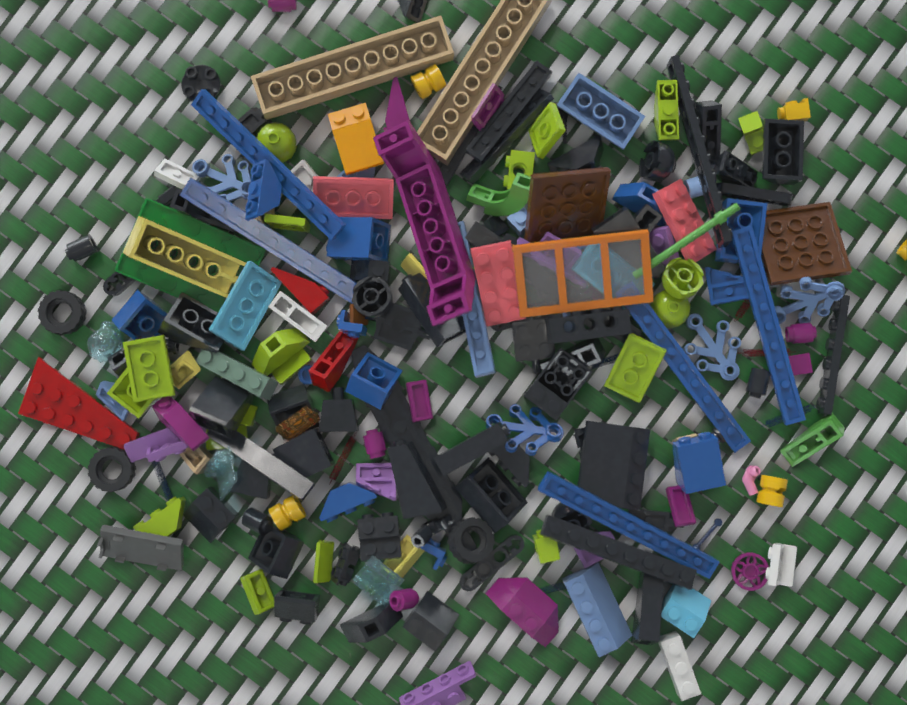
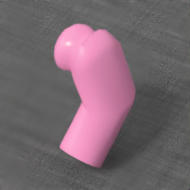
M749 466L742 477L749 496L758 493L754 483L756 477L761 473L758 466Z

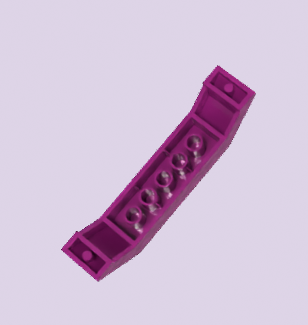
M407 120L373 137L378 155L382 157L396 180L431 291L427 310L432 325L436 326L472 310L476 277L441 170L411 122Z

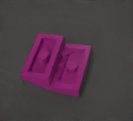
M492 83L471 116L473 124L479 131L484 128L489 119L505 101L503 98L505 94L494 83Z

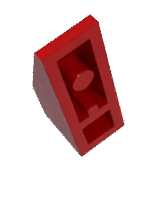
M275 267L270 269L312 315L330 300L327 296L330 292L323 285L318 286L315 282Z
M339 331L310 368L309 374L312 384L330 392L341 377L359 338L348 337L346 333Z

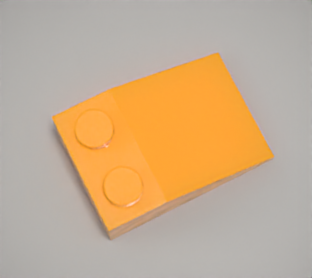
M366 102L328 114L346 175L384 164L382 157L378 155L373 139L376 135Z

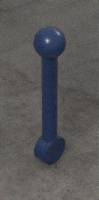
M716 518L713 526L693 547L700 549L701 544L715 528L722 525V520Z

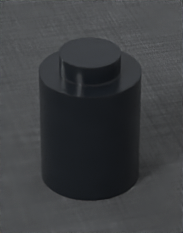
M90 234L66 245L67 249H65L67 257L75 262L98 252L97 244Z
M751 368L746 392H749L750 397L761 399V395L766 396L771 376L769 371Z
M251 507L244 512L242 524L260 535H266L273 528V519L267 514Z

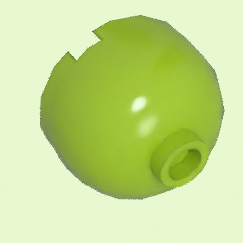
M269 123L262 127L257 135V139L281 162H286L292 158L296 151V137L292 130L282 123Z
M677 257L666 265L661 278L662 284L666 292L672 297L686 299L695 295L702 287L704 282L702 277L704 274L701 267L693 260L681 259L682 257Z
M662 290L654 295V302H650L651 308L666 328L680 326L686 321L690 313L688 298L678 299L672 297L666 290Z

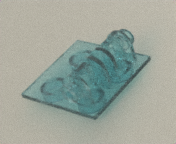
M230 445L224 451L215 452L204 469L206 477H217L221 501L224 500L237 482V473L233 467L234 455L231 453Z
M372 555L352 581L355 582L354 585L362 590L367 587L364 591L365 593L370 589L372 592L369 596L371 597L375 593L373 599L379 604L385 605L389 600L390 594L399 588L404 579Z

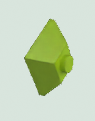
M127 368L107 392L109 396L138 419L159 399L134 403Z

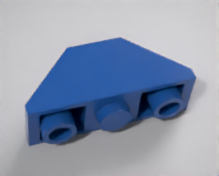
M266 159L253 164L251 169L248 202L245 207V220L247 221L259 217L280 205L282 185L270 162Z
M645 182L620 184L612 198L613 201L624 207L626 206V208L635 213L645 204H648L662 215L652 195L659 190ZM663 215L656 224L660 227L667 224Z
M353 482L346 483L330 491L319 518L321 521L326 519L327 523L338 518L337 514L345 511L347 515L356 511V506L363 504L365 507L374 503V498H377L378 494L357 486Z

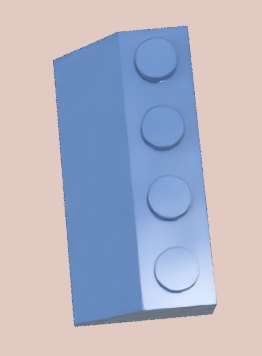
M580 73L577 74L557 104L558 108L622 150L645 118L643 114Z
M598 562L562 578L598 657L618 649L632 636Z

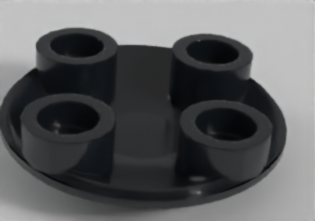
M206 65L188 67L181 82L183 94L192 102L201 89H206L215 97L220 89L219 75L213 68Z

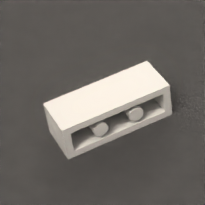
M673 631L660 636L658 643L679 698L684 701L700 695L701 692L680 635Z

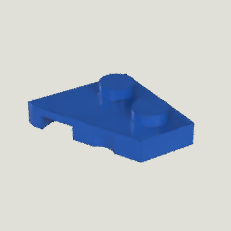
M705 267L712 306L749 299L743 276Z

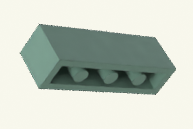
M202 349L196 359L197 364L267 400L271 399L279 383L219 350L217 353Z

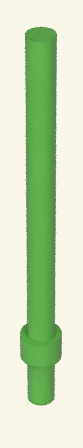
M734 203L723 212L720 210L714 214V218L651 259V269L716 225H722L728 221V217L740 210L738 204ZM642 266L632 272L635 279L642 276Z

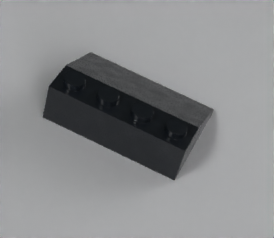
M586 420L577 486L618 508L640 510L651 429Z

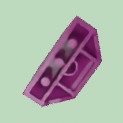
M498 578L485 592L503 613L544 647L559 633L558 605L529 578Z

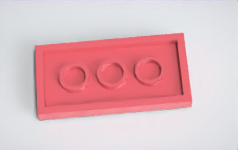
M313 176V193L338 217L393 219V178Z
M682 179L652 194L676 242L704 224ZM706 232L680 251L685 260L691 259L697 262L717 250L709 233Z
M511 240L470 248L486 326L526 319V317L520 318Z

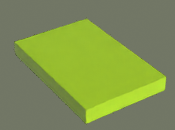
M633 333L629 334L604 386L640 403L667 350Z
M165 335L123 342L133 402L176 395Z

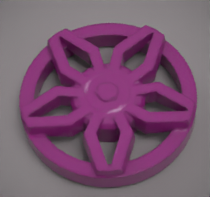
M746 552L740 554L732 562L731 575L734 582L742 589L749 591L758 590L768 581L766 579V569L769 565L759 554ZM747 556L745 560L746 564L740 561L742 558ZM752 556L753 562L749 563L750 557ZM756 557L759 558V559L763 562L764 565H762V564H757V565H756V563H757ZM741 564L743 567L740 569L736 565ZM735 569H736L738 572H742L741 574L738 575L737 578H736V574H735ZM765 573L764 579L762 580V582H760V577L758 575H762ZM744 576L745 579L739 582L741 577ZM749 580L753 587H747L743 584L747 583Z

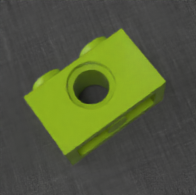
M511 150L510 156L506 155L505 167L509 168L508 175H504L503 187H507V190L511 188L516 177L513 170L517 168L522 169L524 175L531 177V174H533L535 152Z
M537 530L536 534L532 536L537 559L540 564L560 560L557 541L541 536V530Z

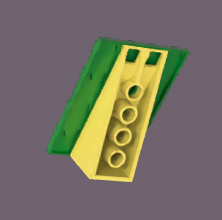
M146 197L114 271L176 298L183 292L212 310L219 312L247 261H252L259 266L266 250Z

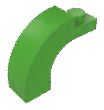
M518 172L511 188L505 191H495L474 183L467 195L466 201L485 207L483 213L487 215L508 216L520 211L528 202L531 177Z

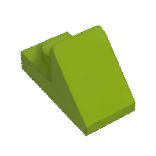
M758 111L738 118L751 156L762 152L763 125Z

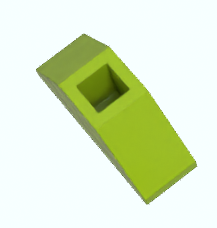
M657 80L654 126L658 140H679L677 80Z
M297 328L276 331L260 343L252 365L256 371L268 376L308 345L310 341Z
M176 496L166 502V508L163 510L159 508L149 515L151 519L146 522L140 521L133 527L134 530L169 537L182 526L186 499L184 496L178 499Z

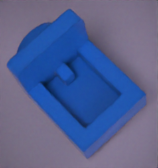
M342 310L341 315L337 317L338 329L342 333H346L348 337L359 338V336H366L367 328L363 324L350 323V314L346 310Z
M431 538L421 549L437 557L433 565V569L437 570L438 566L442 567L447 559V556H445L446 549L440 547V543Z

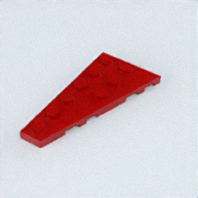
M38 357L18 414L124 449L125 443L138 439L140 432L125 421H122L107 407L96 401L94 397L62 375L60 371L50 366L44 359Z

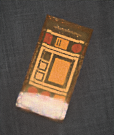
M305 406L276 426V432L287 441H290L320 421V417L311 408Z

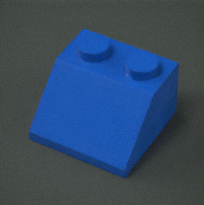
M137 289L113 317L112 321L119 330L135 340L139 336L149 338L162 335L158 333V330L168 313Z
M367 352L351 374L345 391L381 410L403 370Z

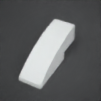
M281 291L268 306L314 342L319 339L328 327Z

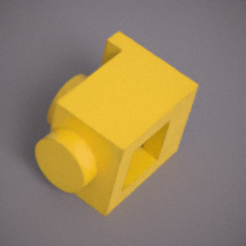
M804 98L799 103L797 101L786 102L783 107L777 109L778 119L806 122L811 118L808 98Z

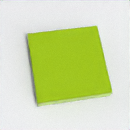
M552 102L546 106L528 130L536 155L541 159L547 155L566 131L557 106Z
M265 213L264 221L271 228L310 232V224L305 218Z

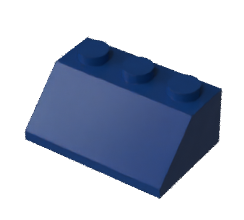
M727 198L722 202L723 209H727L734 203H737L740 207L739 211L727 218L728 228L730 227L734 231L752 225L761 256L767 203ZM733 239L727 247L718 248V245L716 246L715 261L739 263Z

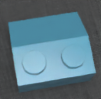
M673 584L662 600L661 617L692 638H695L706 620L711 600L693 588L692 590H687Z

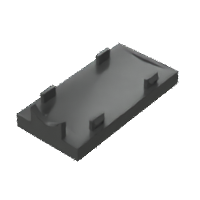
M102 525L100 530L101 538L97 546H100L99 558L102 559L105 556L115 558V562L124 563L126 560L158 566L157 570L166 571L167 568L182 571L184 566L183 539Z

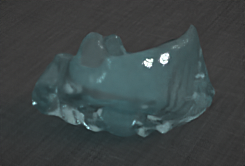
M102 322L100 329L93 332L87 342L89 356L100 363L108 361V357L122 348L123 339L120 330L113 322Z

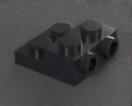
M393 512L382 513V517L374 518L373 514L362 515V519H357L361 562L402 558L398 515L394 516Z

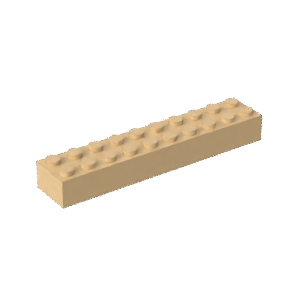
M552 0L500 1L417 131L432 157L445 165L449 164L474 125L471 119L474 111L492 83L497 86L500 84Z
M438 16L253 75L251 79L263 115L268 120L393 80L394 77L399 78L424 70L433 64L440 65L452 61L454 51L442 16Z

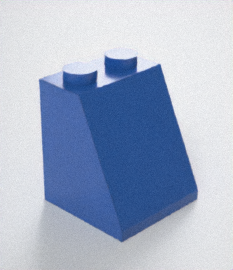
M339 217L346 226L336 239L330 240L328 238L326 245L327 257L347 261H388L390 224L373 217Z
M703 432L698 434V437H681L678 441L672 442L676 483L686 494L726 485L718 438L715 435L710 434V432Z

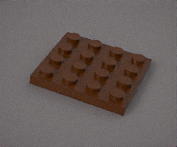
M608 167L531 174L524 239L530 243L540 242L547 231L560 239L594 236L595 234L591 228L604 220L611 170Z
M830 202L766 211L761 256L770 286L799 282L803 277L815 280L851 274L852 268Z

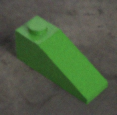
M832 412V415H827L814 423L781 449L780 452L790 465L794 467L844 436L845 427Z

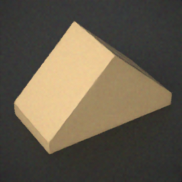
M202 446L198 447L195 451L188 447L183 453L179 454L197 475L204 473L216 458Z

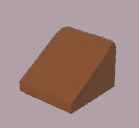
M350 304V323L368 325V319H365V316L358 312L353 304Z

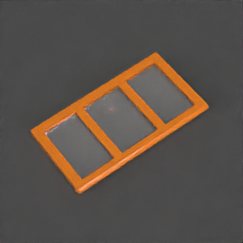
M648 229L512 245L520 318L654 302Z

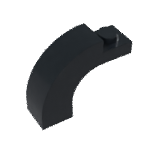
M181 189L176 190L170 208L206 224L239 234L233 228L180 196Z

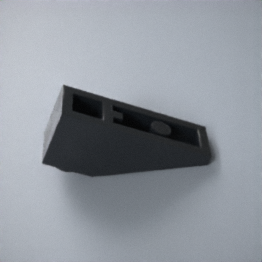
M713 100L695 102L694 110L696 116L700 119L701 134L705 136V148L711 157L710 165L716 164L721 150L722 104Z
M599 338L584 340L565 350L586 367L601 362L606 353ZM552 358L540 364L542 370Z

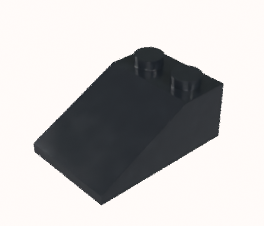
M183 292L177 298L158 330V333L165 335V337L176 343L214 353L218 352L224 342L222 338L209 331L218 312Z

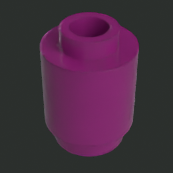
M268 0V8H272V12H292V10L297 9V0Z
M811 323L790 324V326L785 327L787 343H810L817 336L816 327L812 326Z
M378 429L366 431L363 440L370 459L385 456L386 445L382 431L378 432Z
M411 588L395 590L389 597L390 606L395 611L412 609L418 604L419 595Z

